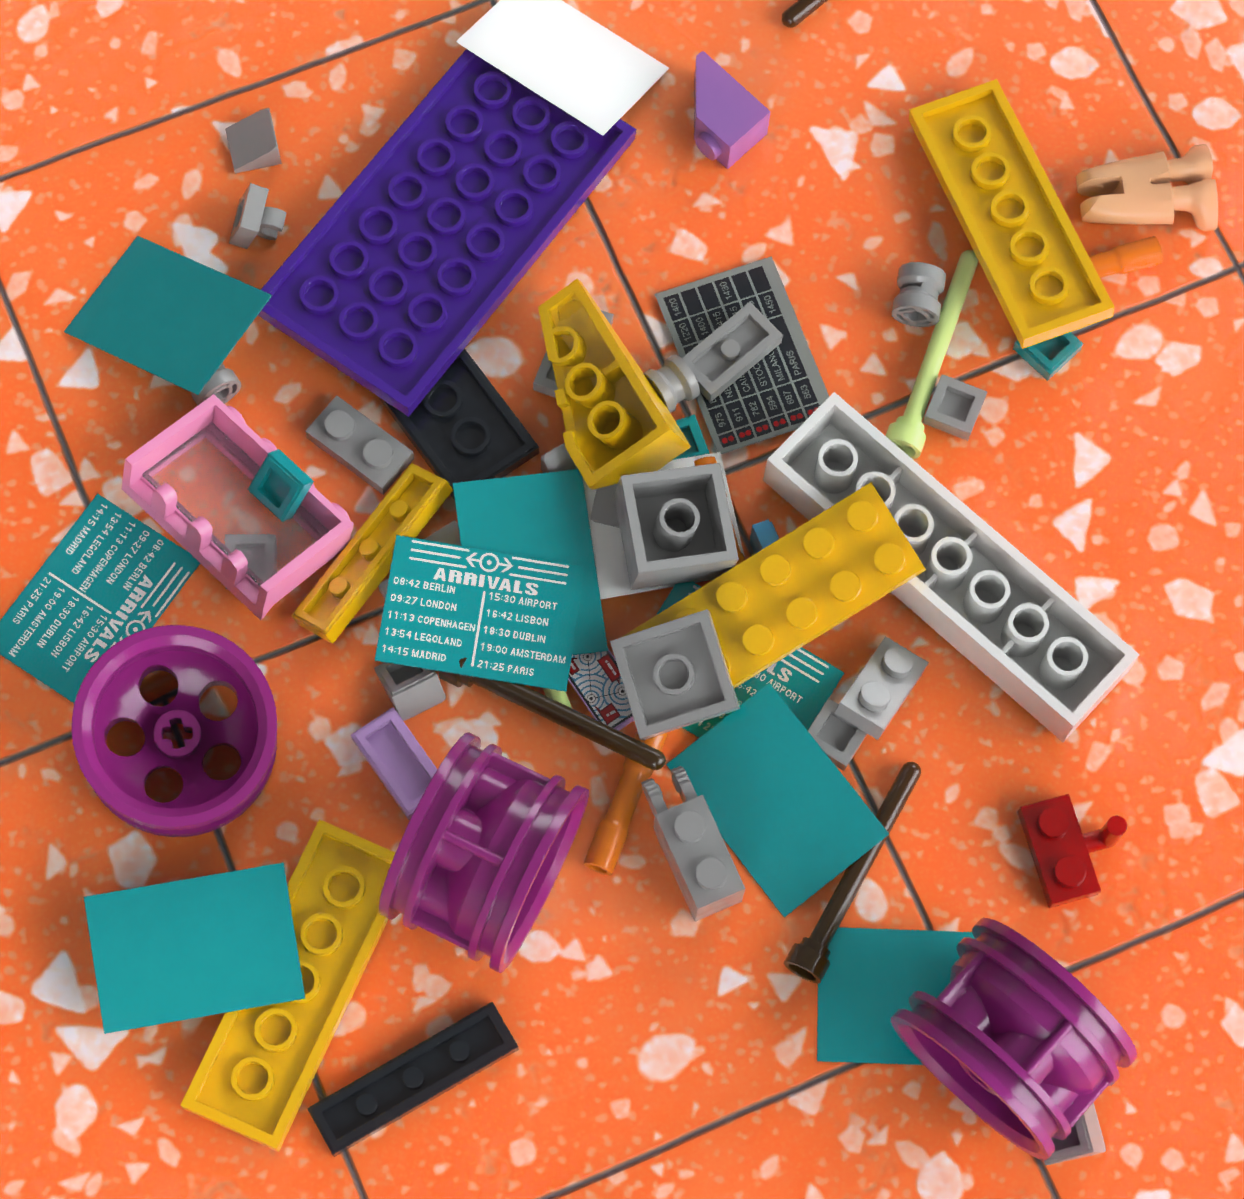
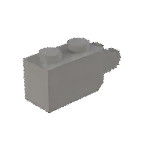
M679 766L671 770L672 783L683 803L670 809L667 808L662 791L654 779L650 778L641 782L655 817L653 827L657 839L691 915L696 922L742 902L746 888L704 796H697L684 767Z

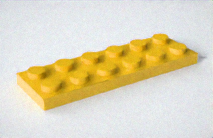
M995 79L909 109V122L1022 349L1113 317L1115 306L998 80Z
M870 482L622 637L707 609L710 611L733 687L736 688L926 571L874 485Z
M318 820L287 884L305 999L226 1012L180 1106L183 1109L279 1152L388 922V918L379 913V901L386 876L396 852L323 820Z

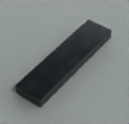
M490 1002L307 1109L332 1155L335 1157L518 1051L519 1047L494 1003Z

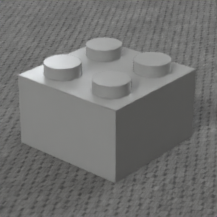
M720 463L620 476L614 492V500L631 590L714 579L735 567L739 558Z

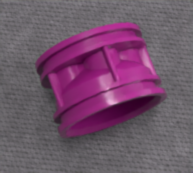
M186 625L157 626L139 631L117 642L98 658L90 668L79 688L72 714L73 747L81 771L103 804L122 821L134 828L158 836H198L217 830L234 821L261 794L271 775L276 757V706L273 694L262 671L254 660L235 643L217 633L198 627ZM153 671L169 672L178 682L177 695L166 706L151 705L145 701L140 693L143 679ZM213 686L228 687L235 693L238 699L237 707L233 714L222 721L210 720L200 710L201 696L207 689ZM130 721L136 723L144 732L145 743L141 750L134 755L119 756L107 747L108 732L119 722ZM182 724L185 732L193 733L192 739H184L185 747L174 748L171 740L163 739L164 733H172V725ZM229 746L241 758L239 770L234 776L226 780L220 781L210 778L203 770L205 755L214 747ZM170 768L178 772L182 777L183 790L173 801L165 803L156 802L146 794L145 784L147 778L155 770Z
M467 732L459 738L440 764L408 823L384 882L379 901V913L391 920L401 913L403 914V925L414 930L419 926L468 950V958L474 961H479L484 955L490 957V969L502 973L512 962L524 943L555 884L581 824L589 798V790L576 785L569 792L565 790L566 780L564 777L556 774L549 779L503 757L501 747L495 744H490L482 750L480 749V738Z
M981 918L972 928L975 939L965 937L956 946L960 958L951 967L949 985L937 998L922 991H915L909 997L912 1011L902 1008L898 1009L891 1017V1023L899 1037L918 1060L978 1117L1026 1153L1038 1159L1047 1160L1055 1152L1052 1138L1065 1140L1069 1136L1071 1128L1108 1086H1112L1119 1079L1120 1074L1117 1066L1128 1068L1137 1058V1050L1127 1032L1108 1009L1061 964L1012 928L994 919Z

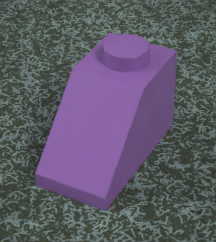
M701 51L696 56L694 74V139L698 149L704 156L710 160L717 159L725 168L729 169L767 135L771 111L708 54Z

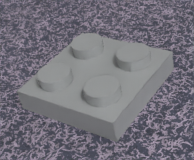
M706 609L610 641L641 740L740 709L709 610Z

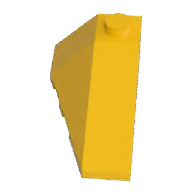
M578 278L538 306L548 360L552 362L557 390H554L557 406L561 408L566 431L563 432L565 448L590 489L594 490L618 484L620 476L658 471L691 447L664 402Z

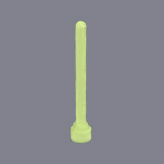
M966 250L960 255L941 308L939 322L933 330L904 414L898 417L896 422L889 425L885 435L912 459H916L921 455L926 440V434L923 432L925 426L922 423V419L978 265V259L973 250Z

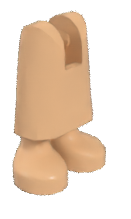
M1206 144L1193 145L1186 155L1167 160L1163 151L1110 162L1078 173L1076 175L1078 193L1091 197L1080 205L1082 222L1142 225L1173 224L1174 210H1181L1192 214V218L1200 230H1216L1218 225V192L1216 180L1212 179L1213 160L1209 147ZM1183 181L1188 185L1172 187L1170 182Z

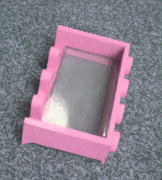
M213 394L125 458L121 489L254 615L262 620L274 604L345 548L350 541L354 523L350 521L347 512L339 504L331 503L315 488L314 483L293 518L284 522L278 519L247 490L268 453L277 450L276 446L270 440L258 436L245 423L242 415L234 407L226 406Z

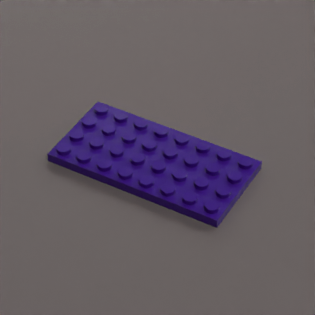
M466 49L262 287L261 290L271 294L272 297L258 316L409 417L635 140L636 129L619 119L602 136Z

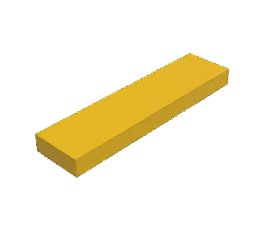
M411 463L293 612L291 617L295 622L333 644L390 572L396 535L412 538L418 536L453 491L448 481Z

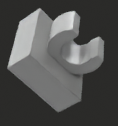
M250 183L239 200L229 244L248 249L257 235L268 240L275 241L277 239L278 231L282 232L287 213L278 208L265 207L269 189Z

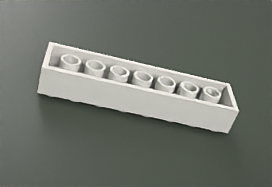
M835 392L767 459L763 481L808 520H811L872 482L926 571L891 593L1062 742L1072 734L1129 672L1140 655Z

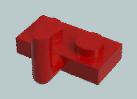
M1069 794L1021 806L1017 813L1048 907L1053 908L1098 895L1101 892V888L1089 853L1113 847L1127 830L1126 820L1121 816L1115 815L1110 817L1101 829L1082 834Z

